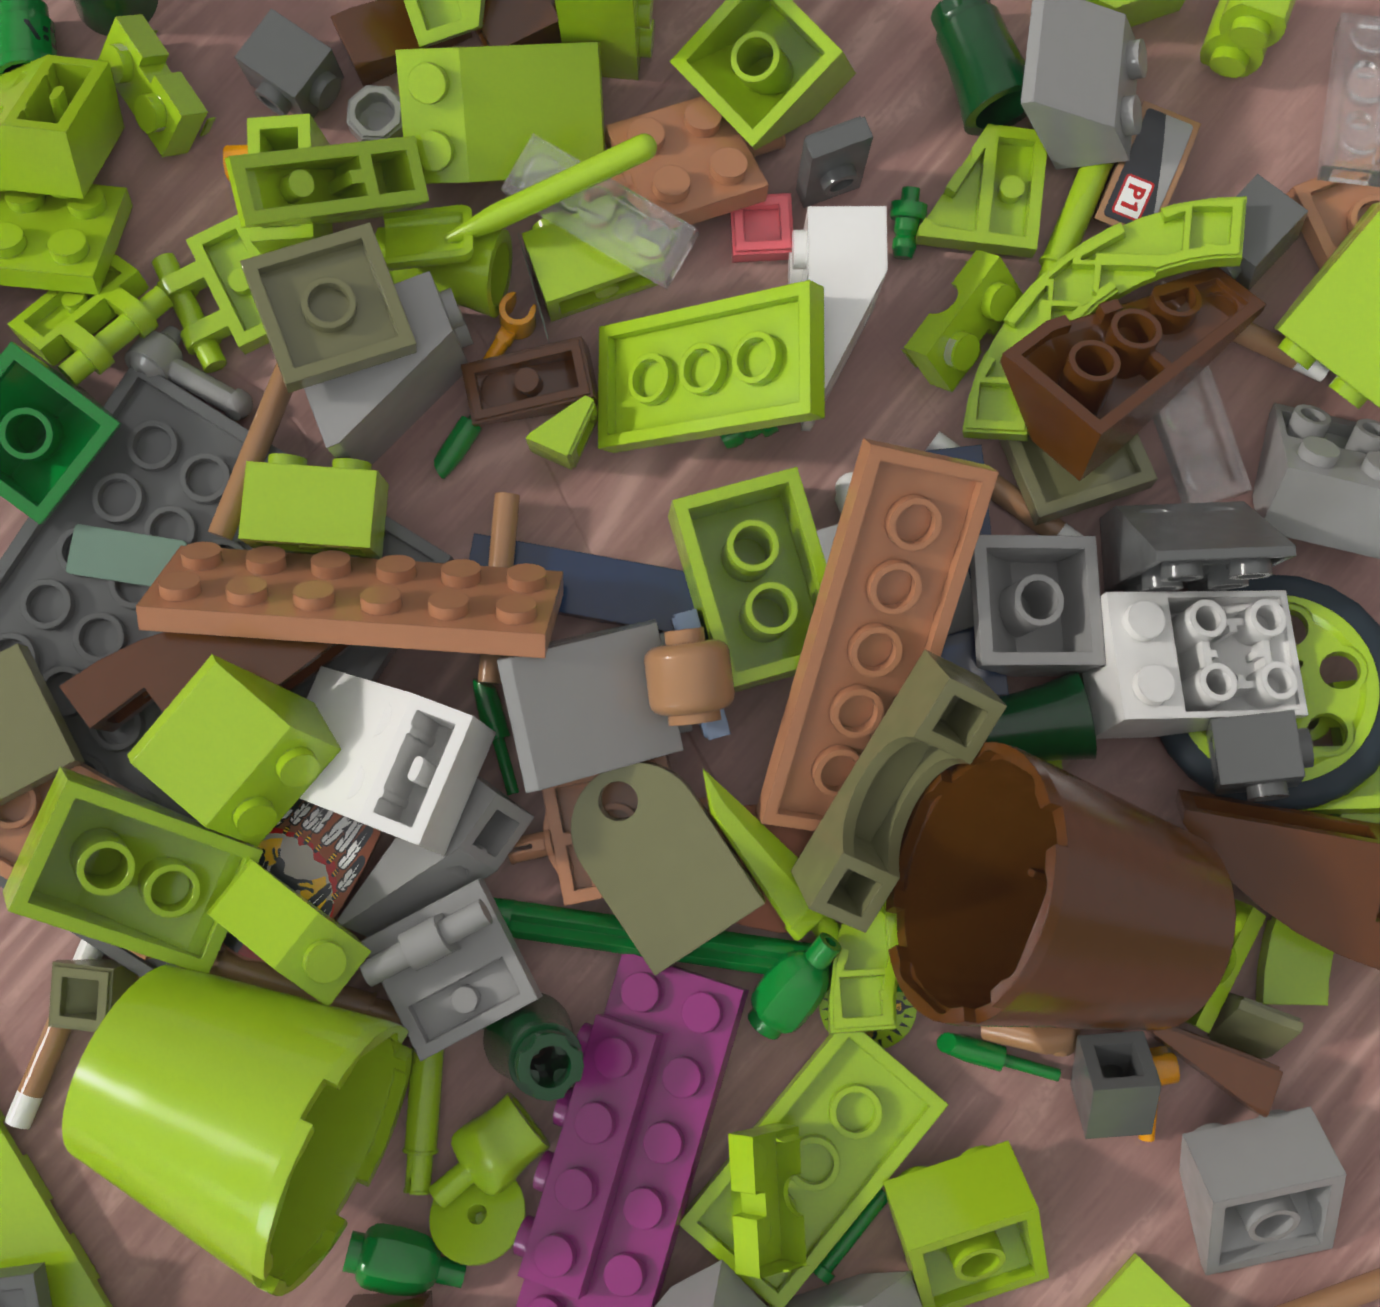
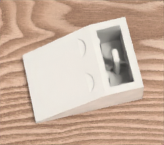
M808 206L804 229L793 230L792 252H789L788 284L811 280L824 287L825 402L874 310L888 270L887 206ZM816 420L801 422V431H811Z
M1286 590L1105 592L1100 596L1106 665L1082 673L1084 688L1093 717L1096 739L1144 738L1207 730L1210 719L1294 710L1296 718L1308 716Z
M321 666L307 699L315 703L339 744L341 751L299 799L445 856L496 732L470 714L407 691Z

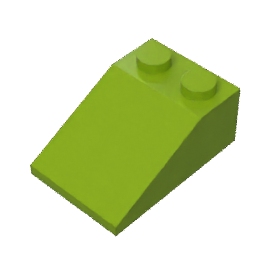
M600 42L395 50L403 137L415 135L426 184L545 178L605 151Z
M60 766L2 892L7 911L179 967L209 973L228 931L211 918L207 911L250 858L257 863L259 862L263 850L260 847L208 829L192 818L131 792Z

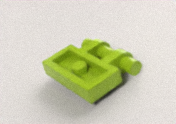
M238 214L185 239L196 260L195 262L181 268L173 253L161 254L151 262L159 278L156 286L162 289L172 301L173 309L183 327L179 334L187 352L197 356L205 373L216 372L226 366L227 360L219 344L230 335H233L238 347L245 355L269 343L240 263L241 260L261 255V253L250 242V228H241ZM209 287L220 310L205 317L196 296L199 291Z
M116 254L113 256L99 295L49 290L8 323V326L19 340L52 367L57 365L66 356L71 355L57 367L74 386L80 384L94 371L99 375L105 372L115 363L113 355L137 335L143 339L159 327L156 320L173 307L170 298L158 286H155L138 300L137 298L150 287L139 270ZM115 316H118L114 321H112L109 325H107L103 330H101L98 334H96L95 336H93L94 333H96L99 329H101V328H102L105 324H107L111 319H113Z

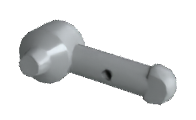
M168 326L161 332L153 331L144 339L139 337L126 352L124 358L128 368L132 366L134 371H140L146 374L147 377L160 375L221 409L228 418L234 421L245 419L252 411V397L246 391L240 388L235 390L183 361L182 352L179 348L181 342L180 331L176 327Z

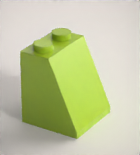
M1380 202L1373 203L1274 326L1277 331L1285 336L1277 346L1280 350L1307 370L1316 360L1336 375L1335 379L1328 386L1358 409L1367 400L1380 408Z

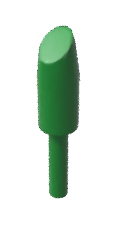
M471 415L468 418L465 416L460 417L434 458L435 469L442 479H445L463 460L482 431L480 426L474 427L472 425Z
M473 679V691L479 720L496 732L492 743L507 796L519 793L505 738L509 737L510 733L497 689L492 684L478 683V679Z
M949 1032L941 1034L937 1039V1047L941 1052L967 1063L998 1072L1005 1066L1056 1082L1059 1081L1061 1076V1069L1007 1054L1006 1046Z

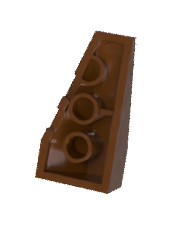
M1214 267L1155 286L1151 295L1120 304L1118 299L1101 303L1098 305L1095 313L1071 321H1069L1066 315L1047 320L1003 352L1000 363L1032 441L1078 481H1081L1132 439L1263 312L1266 303L1219 267Z

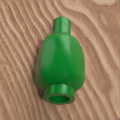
M824 932L820 933L807 950H794L786 953L762 977L753 990L751 996L753 1008L748 1013V1020L758 1033L768 1039L776 1040L782 1033L787 1034L798 1030L818 1008L829 989L831 975L828 966L842 950L841 945L834 937Z
M377 1223L369 1227L366 1233L352 1231L342 1272L355 1274V1279L359 1286L369 1291L394 1296H416L425 1293L435 1283L461 1288L467 1265L456 1263L445 1256H441L442 1252L435 1245L433 1239L426 1234L406 1227Z

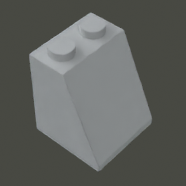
M430 271L394 284L415 338L417 353L304 388L325 447L335 458L359 459L373 464L462 376L461 364L468 363L463 348L474 343L452 289L449 288L439 292Z
M656 619L550 641L546 658L502 655L497 660L526 793L547 789L684 750L680 734L693 731L692 725L669 726L668 716L654 713L649 705L644 658L650 649L665 645L664 632L659 633Z

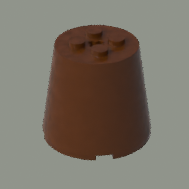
M984 742L971 764H958L952 770H944L924 790L911 812L903 833L899 853L900 879L886 900V912L897 914L898 945H895L888 951L895 977L902 992L912 1006L925 1017L933 1021L955 1026L1151 1031L1176 1027L1193 1017L1207 1003L1218 987L1230 959L1236 925L1235 898L1230 876L1221 857L1208 842L1024 750L997 742Z

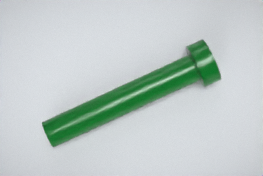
M882 1188L814 1270L813 1273L827 1285L835 1278V1275L832 1273L887 1204L886 1192Z

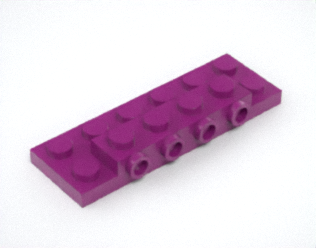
M634 954L621 955L604 1014H596L593 1025L584 1023L577 1034V1039L583 1052L584 1069L582 1078L579 1082L575 1083L574 1088L570 1087L567 1090L564 1098L558 1099L556 1102L553 1124L562 1127L555 1152L546 1151L535 1171L533 1188L542 1192L536 1216L528 1215L525 1217L514 1241L513 1253L523 1258L517 1276L524 1278L516 1307H655L657 1305L749 993L748 989L675 965L669 966L655 976L642 956Z

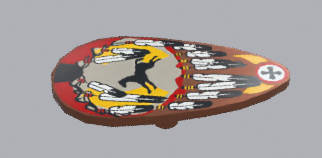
M298 799L258 845L263 850L258 864L332 919H335L367 867L382 831ZM227 932L222 943L223 948L246 961L266 963L230 932Z

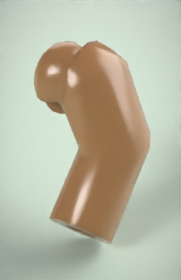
M981 1026V1037L985 1041L1045 1055L1052 1054L1057 1057H1065L1074 1053L1077 1037L1080 1035V1029Z

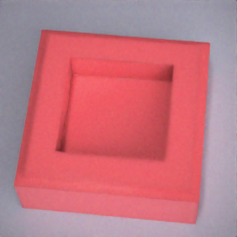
M791 193L767 194L766 201L730 212L732 263L788 260L789 252H792L793 233Z

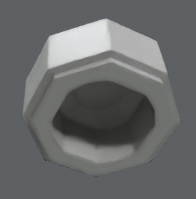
M365 85L348 100L346 123L354 137L359 142L403 137L400 97L390 86Z

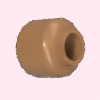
M704 627L664 632L665 645L650 649L644 658L651 710L658 715L668 716L669 726L692 725L721 720L720 709L731 705L735 697L728 645L720 640H705Z

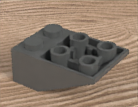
M1244 501L1114 506L1100 517L1104 592L1173 591L1188 588V591H1228V589L1249 586V579L1272 576L1273 566L1297 556L1296 545Z

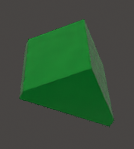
M12 341L0 355V496L38 524L44 525L122 423L79 385L74 386L64 375Z

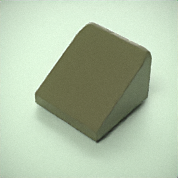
M114 959L53 961L48 1027L95 1032L113 1005L135 983L136 974Z
M1229 992L1207 1036L1216 1042L1266 1059L1273 1056L1298 1036L1302 1031L1304 1023L1300 1022L1301 1018Z

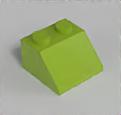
M725 0L670 60V63L755 150L811 121L856 74L844 52L792 0Z
M212 654L127 756L134 767L204 827L258 847L341 751V748L314 702Z
M1009 1140L992 1146H975L966 1150L959 1157L928 1167H911L903 1171L898 1177L883 1181L892 1219L922 1307H963L1049 1278L1039 1208Z

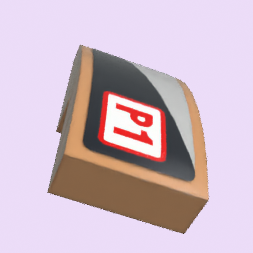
M1142 101V128L1140 134L1132 135L1130 161L1117 162L1092 219L1109 226L1120 222L1122 225H1125L1144 216L1159 213L1161 208L1168 206L1201 123L1147 101Z

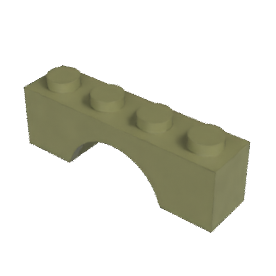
M926 649L923 651L791 870L809 909L864 933L867 932L900 879L899 853L901 841L908 819L918 799L927 786L941 772L956 764H971L1007 707L980 676Z

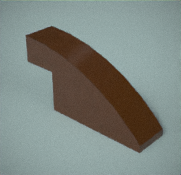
M162 632L141 639L96 661L59 687L90 729L114 732L153 702L164 712L212 654L293 692L317 674L321 666L326 667L354 645Z
M1178 789L1175 802L1183 824L1189 832L1201 837L1215 849L1228 871L1231 882L1254 903L1309 940L1340 956L1380 970V824Z

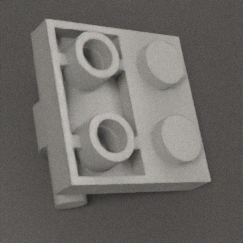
M484 878L469 883L361 941L372 951L369 954V958L360 966L361 973L371 987L382 982L403 1027L409 1031L407 1035L420 1061L543 996Z

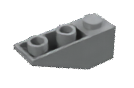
M478 776L445 856L396 837L337 921L344 927L370 937L480 878H487L499 869L534 819V816L491 783Z

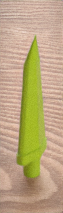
M703 769L711 816L785 924L784 928L794 940L802 939L810 930L816 937L824 932L837 940L841 928L839 923L832 918L809 909L791 870L798 857Z

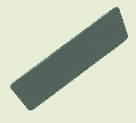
M77 524L73 531L66 572L74 575L150 587L181 545L186 546L187 543L183 540Z

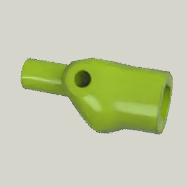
M508 1092L489 1110L470 1120L453 1134L451 1146L458 1163L429 1186V1192L442 1208L448 1206L473 1184L486 1195L496 1196L508 1188L531 1162L548 1150L550 1144L523 1105L512 1093Z

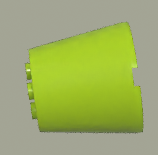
M173 964L162 965L147 972L126 990L104 1017L88 1043L76 1068L66 1097L62 1118L64 1145L67 1151L76 1159L254 1286L271 1295L283 1296L302 1284L324 1260L348 1225L347 1220L340 1217L339 1214L358 1182L369 1187L376 1174L395 1129L407 1091L413 1049L402 1045L409 1031L407 1028L390 1020L332 1005H324L321 1002L210 973L189 970Z

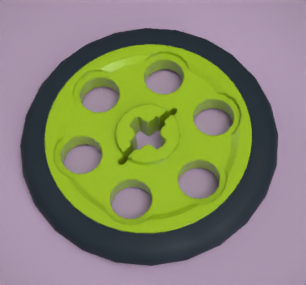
M1273 574L1269 577L1249 579V586L1228 589V591L1286 590L1290 615L1300 619L1306 628V637L1300 644L1296 645L1299 665L1301 666L1300 671L1308 716L1296 718L1297 729L1307 728L1308 724L1316 718L1327 717L1339 722L1345 733L1344 744L1337 750L1322 751L1313 746L1314 766L1304 768V779L1297 787L1288 788L1289 797L1253 803L1296 810L1319 807L1349 794L1372 776L1380 766V625L1359 603L1331 586L1300 576ZM1331 656H1341L1349 659L1357 668L1358 677L1356 683L1345 689L1329 686L1320 675L1322 661ZM1206 730L1159 736L1167 753L1185 774L1215 795ZM1246 792L1216 795L1248 801Z

